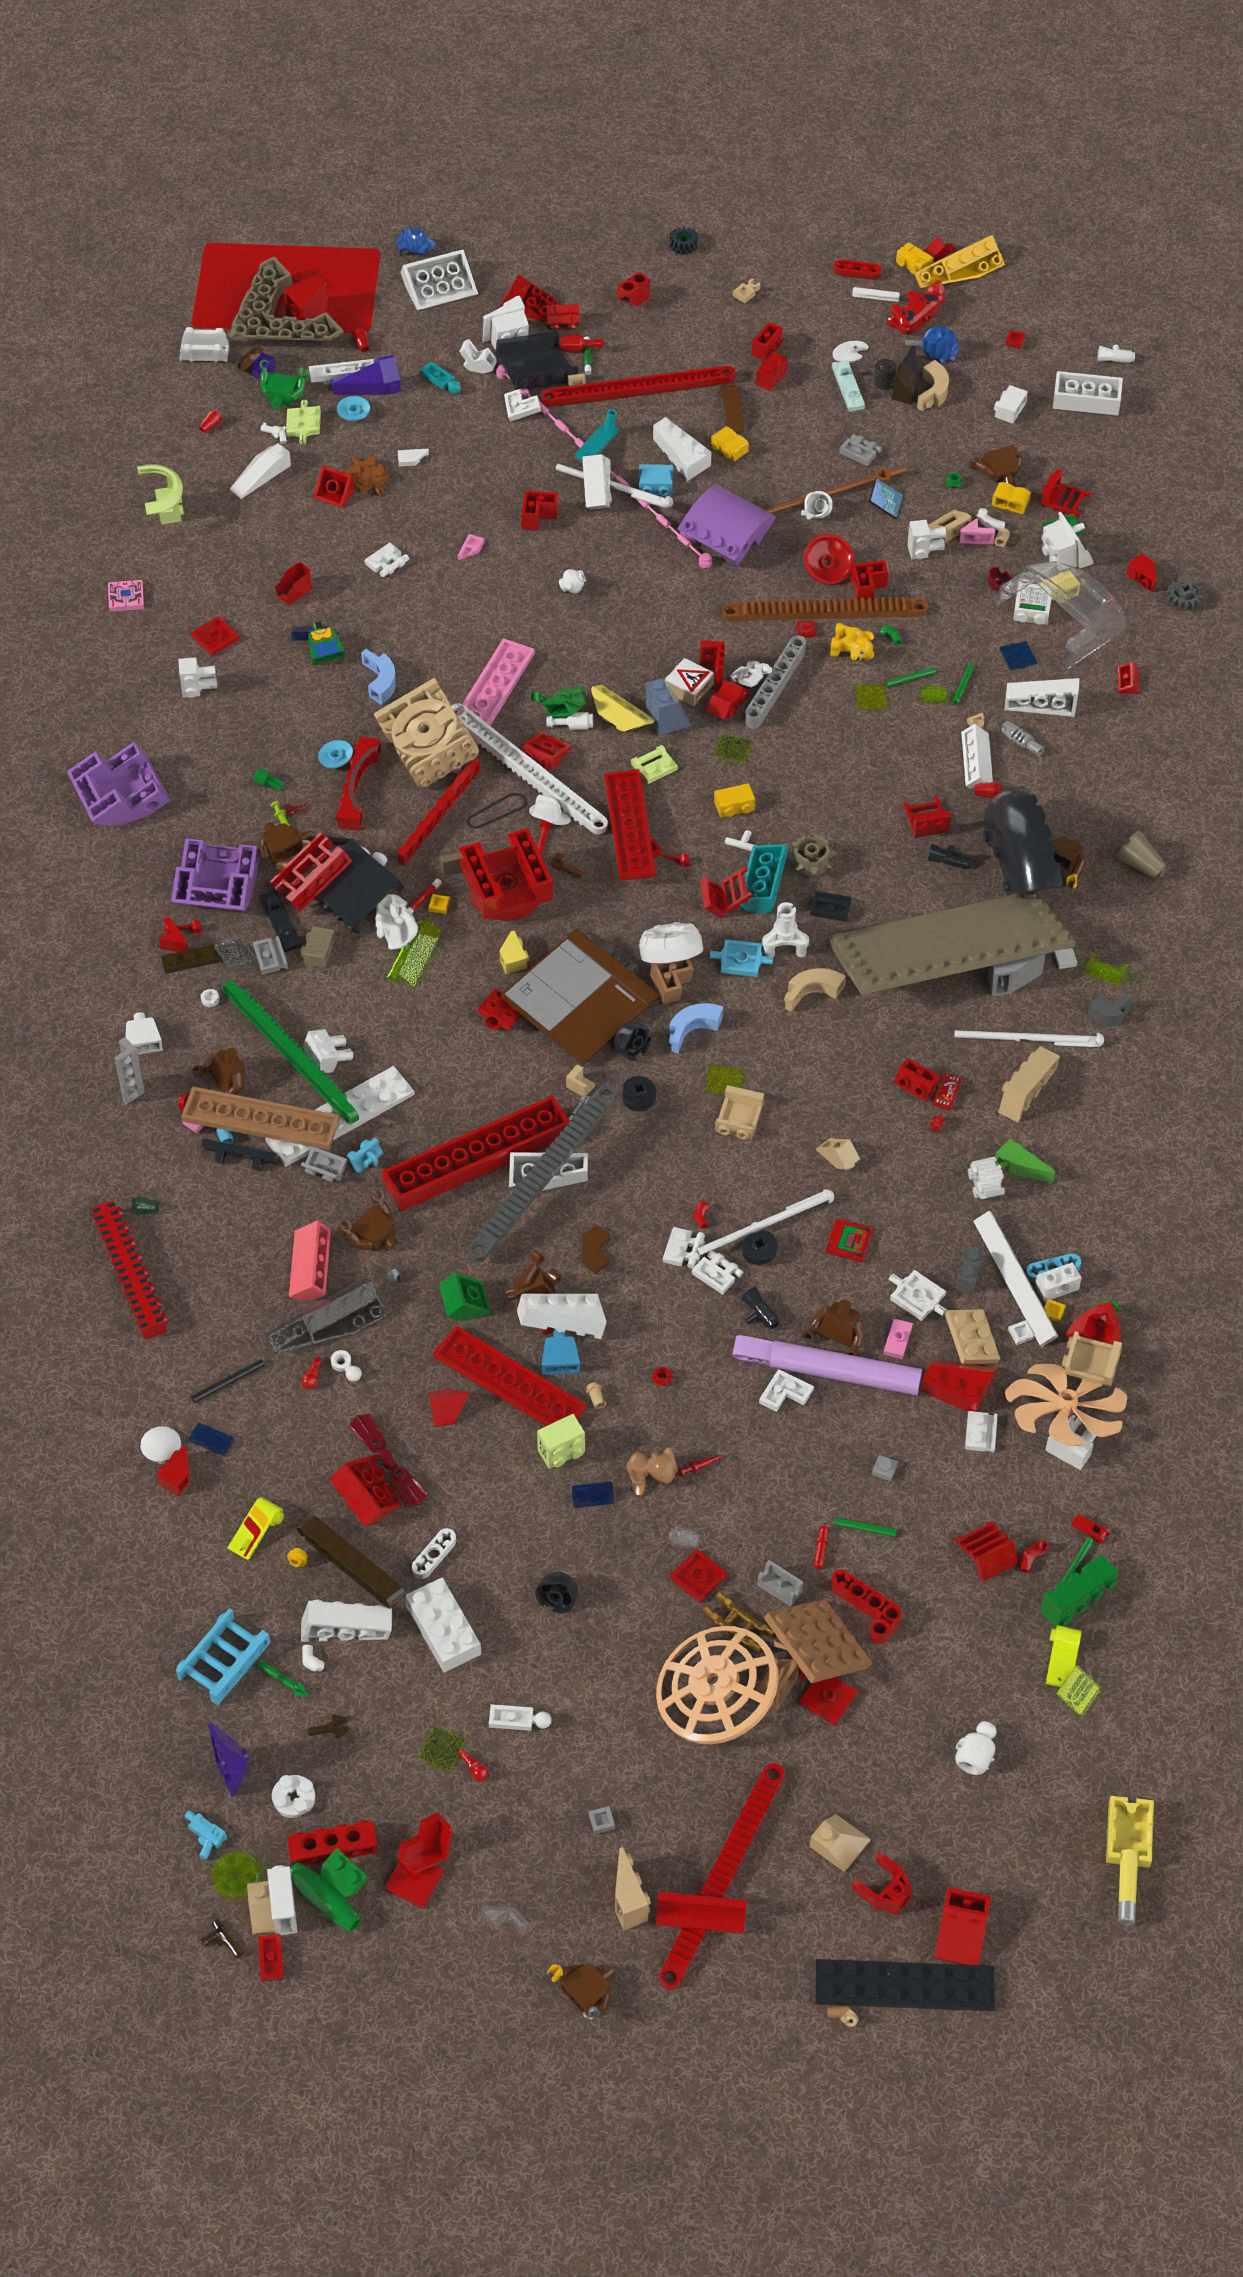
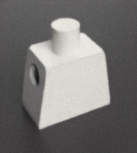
M141 1012L134 1014V1020L126 1023V1038L137 1049V1054L163 1051L161 1037L154 1019L151 1017L145 1018V1014Z

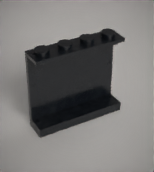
M558 331L500 339L496 342L495 354L516 390L568 382V375L578 374L579 367L570 366L558 346Z
M350 839L341 849L345 851L352 862L314 900L319 899L321 901L319 904L326 911L330 909L332 916L337 921L343 920L345 922L343 925L350 932L354 930L359 934L360 931L356 926L393 889L400 893L404 886L391 872L355 841Z

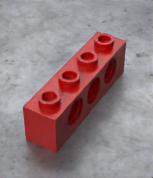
M362 1820L353 1825L340 1824L331 1829L318 1828L313 1832H297L287 1836L291 1866L298 1862L305 1866L322 1864L336 1848L342 1851L348 1858L378 1853L373 1821ZM351 1837H358V1838H359V1839H358L357 1841H355V1842L349 1841V1839H350ZM330 1841H337V1844L333 1846H330L327 1843ZM311 1844L316 1846L314 1849L311 1850L306 1849V1847Z

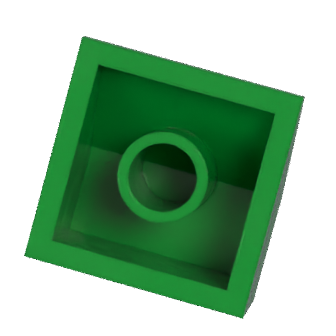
M454 1272L439 1284L447 1317L464 1321L492 1314L483 1281Z

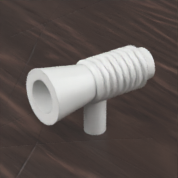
M1114 345L1113 349L1099 346L1097 362L1113 361L1130 364L1135 359V352L1120 350L1118 345Z

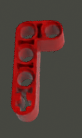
M839 1569L832 1574L831 1590L874 1619L870 1630L871 1640L876 1644L887 1642L901 1623V1608L845 1570ZM859 1592V1593H861L862 1595L857 1596V1595H854L853 1593ZM871 1604H877L879 1606L873 1607L871 1606ZM889 1615H893V1616H895L896 1618L893 1619V1618H889L888 1616H889ZM877 1630H882L884 1633L880 1634V1633H877L876 1631H877Z

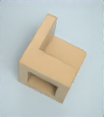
M576 1065L566 1076V1087L581 1096L588 1095L595 1087L594 1082L583 1077V1067Z

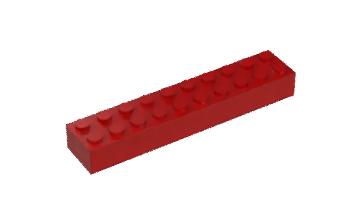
M552 1095L382 1170L383 1185L398 1210L402 1212L509 1164L510 1152L534 1153L550 1146L555 1142L556 1137H559L561 1131L563 1132L565 1127L569 1125L570 1120Z

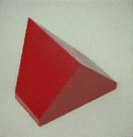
M454 1389L428 1392L434 1426L441 1427L455 1424L470 1392Z

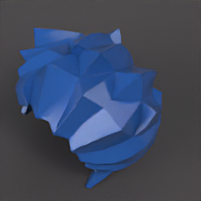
M411 225L406 230H401L396 241L399 255L402 254L403 250L408 249L413 254L421 253L423 257L436 244L426 236L425 231H422L420 227L414 230Z
M942 326L933 327L923 337L922 348L925 355H929L931 359H939L942 364L947 359L955 360L956 354L960 352L958 349L960 344L957 343L958 339L955 333L948 328Z

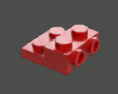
M540 732L523 745L522 752L544 769L553 770L560 764L561 758L570 752L571 745L544 732Z

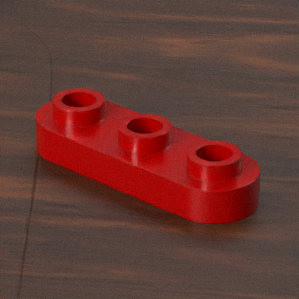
M839 259L834 262V272L838 275L877 279L881 276V266L876 263Z

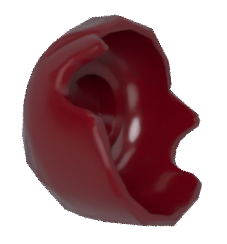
M999 567L991 568L987 575L988 586L995 591H1007L1013 585V577L1008 574V571L1001 572Z

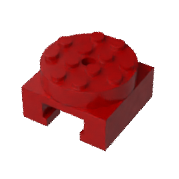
M528 828L508 833L507 838L511 847L485 854L480 842L459 847L460 867L469 885L471 900L477 910L481 912L484 920L489 918L502 921L517 920L531 914L539 904L553 900L552 878Z

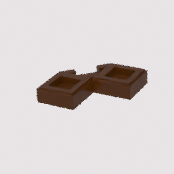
M598 1225L583 1235L582 1263L595 1275L610 1263V1260L599 1251L602 1246L610 1241V1236Z

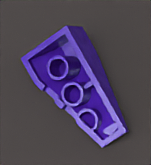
M213 1723L208 1724L215 1761L231 1797L236 1795L247 1771L246 1761L249 1760L245 1748L241 1749L237 1741Z

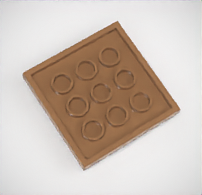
M826 1599L768 1612L764 1617L811 1683L864 1670L872 1664L867 1654Z

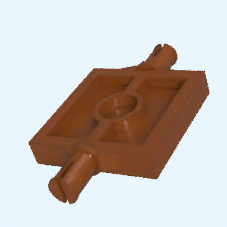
M357 455L352 456L351 460L355 465L345 469V473L353 475L354 485L358 491L363 494L367 491L375 490L378 496L383 495L384 490L381 486L390 481V476L374 455L363 461H360Z

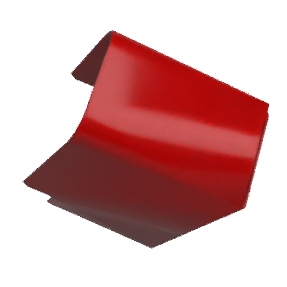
M640 271L617 286L618 300L621 299L622 301L629 296V305L633 304L635 306L637 304L639 306L650 298V279Z
M297 562L286 570L284 577L275 586L277 597L290 606L312 590L310 569L303 563ZM293 586V588L288 591V595H286V594H284V596L282 595L283 592H285L286 590H288L290 587Z

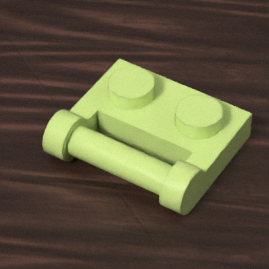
M663 745L656 747V750L646 755L631 759L632 766L640 770V775L647 784L678 770V765L668 755ZM658 756L661 757L660 759L655 760L645 766L641 765L653 758H656Z

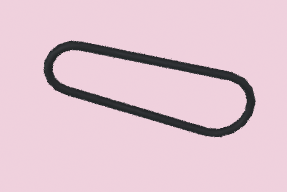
M510 793L469 816L466 823L470 828H480L523 809L527 800L520 793ZM518 795L524 800V804L521 807L481 825L472 826L469 823L472 817L510 796Z

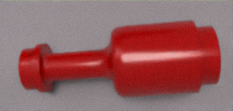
M583 335L561 336L560 347L561 350L583 351L584 347H597L600 349L604 347V339L598 337L597 340H585Z

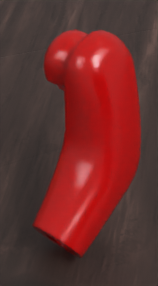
M1037 1541L1022 1552L1021 1572H1031L1034 1559L1048 1551L1049 1543L1047 1541Z

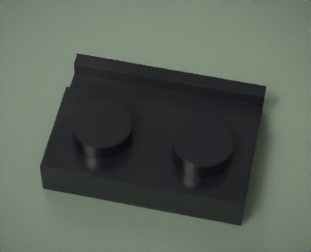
M815 891L810 915L846 922L852 897Z

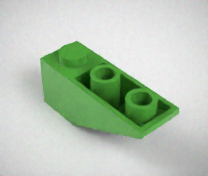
M1009 1139L995 1154V1163L1000 1165L1009 1174L1049 1183L1054 1181L1055 1171L1053 1168L1043 1163L1035 1154L1028 1152L1020 1143Z

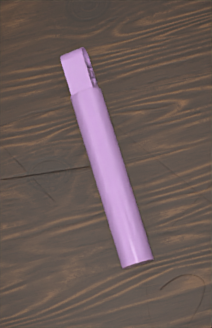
M742 1335L736 1336L732 1357L736 1359L765 1364L772 1368L918 1396L923 1370L776 1340L773 1342Z

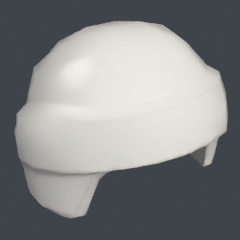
M822 491L809 493L805 498V510L801 511V515L806 516L809 520L811 518L819 519L828 516L833 508L831 497Z

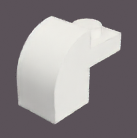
M470 339L464 341L459 351L466 360L463 366L469 371L483 374L491 372L497 362L496 357L489 348L478 351Z

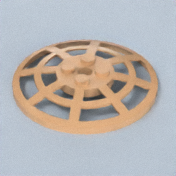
M720 1626L701 1631L689 1637L672 1652L659 1675L656 1699L662 1718L678 1736L698 1744L723 1743L745 1734L765 1716L775 1698L779 1675L776 1659L764 1640L747 1629L735 1626ZM737 1632L731 1641H706V1636L714 1633ZM747 1635L760 1645L766 1656L753 1659L747 1649L739 1643ZM698 1640L699 1646L690 1651L680 1663L673 1662L685 1648ZM727 1646L721 1656H710L709 1647ZM736 1649L746 1658V1661L734 1665L729 1657ZM701 1653L702 1660L694 1667L686 1665L695 1654ZM769 1664V1683L767 1691L763 1695L754 1691L757 1679L756 1667ZM749 1669V1681L746 1687L739 1684V1672ZM668 1670L675 1671L672 1681V1695L662 1701L663 1679ZM680 1674L690 1675L689 1685L678 1690ZM713 1677H719L716 1683L709 1684ZM735 1692L742 1694L735 1704L727 1708L725 1701L731 1698ZM690 1693L697 1700L693 1710L687 1708L681 1701V1698ZM749 1698L760 1703L750 1717L734 1727L730 1715L737 1712ZM676 1703L678 1708L686 1716L690 1717L686 1729L679 1727L671 1720L665 1710L667 1707ZM704 1704L717 1705L719 1710L718 1713L700 1714ZM722 1719L726 1729L724 1732L715 1734L693 1733L697 1720L711 1722Z

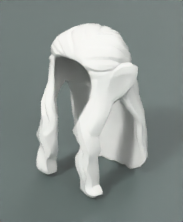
M388 894L376 906L377 915L375 917L377 936L382 938L385 935L390 950H397L407 946L418 932V925L415 922L414 916L406 908L407 902L394 894Z

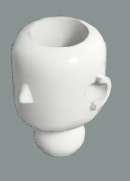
M986 1721L980 1722L977 1725V1733L967 1734L956 1745V1749H958L955 1756L957 1765L963 1771L972 1775L983 1774L989 1769V1764L994 1760L995 1744L991 1739L996 1735V1727Z

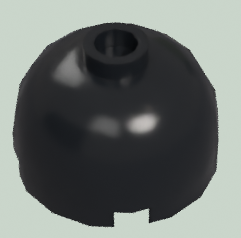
M629 1022L621 1026L615 1035L614 1041L617 1052L630 1061H636L635 1057L640 1052L645 1054L650 1046L651 1037H649L648 1033L650 1029L636 1022ZM630 1048L637 1050L635 1053L629 1052Z
M555 1571L548 1573L540 1580L535 1595L542 1607L544 1605L553 1607L552 1612L562 1614L569 1612L575 1605L578 1598V1587L570 1575Z

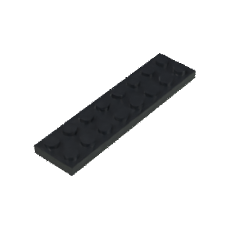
M816 1959L815 2004L994 2012V1966Z

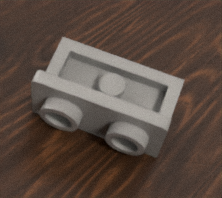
M312 1146L306 1162H302L301 1166L305 1168L306 1173L316 1176V1173L323 1175L322 1179L333 1183V1180H341L348 1160Z

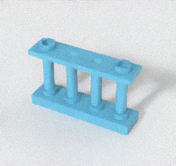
M230 1608L218 1617L213 1628L185 1660L180 1661L176 1670L180 1681L186 1675H189L210 1689L211 1702L217 1706L270 1644L269 1634L264 1630L258 1635H253L233 1622V1610ZM226 1628L249 1642V1646L245 1651H240L220 1637ZM213 1644H216L234 1656L236 1661L232 1666L227 1667L208 1654L207 1651ZM202 1659L221 1672L223 1677L218 1682H213L193 1667Z

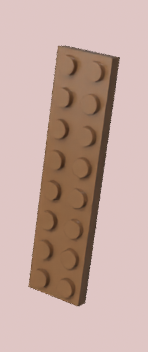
M192 1087L181 1119L183 1122L330 1150L340 1121V1115Z

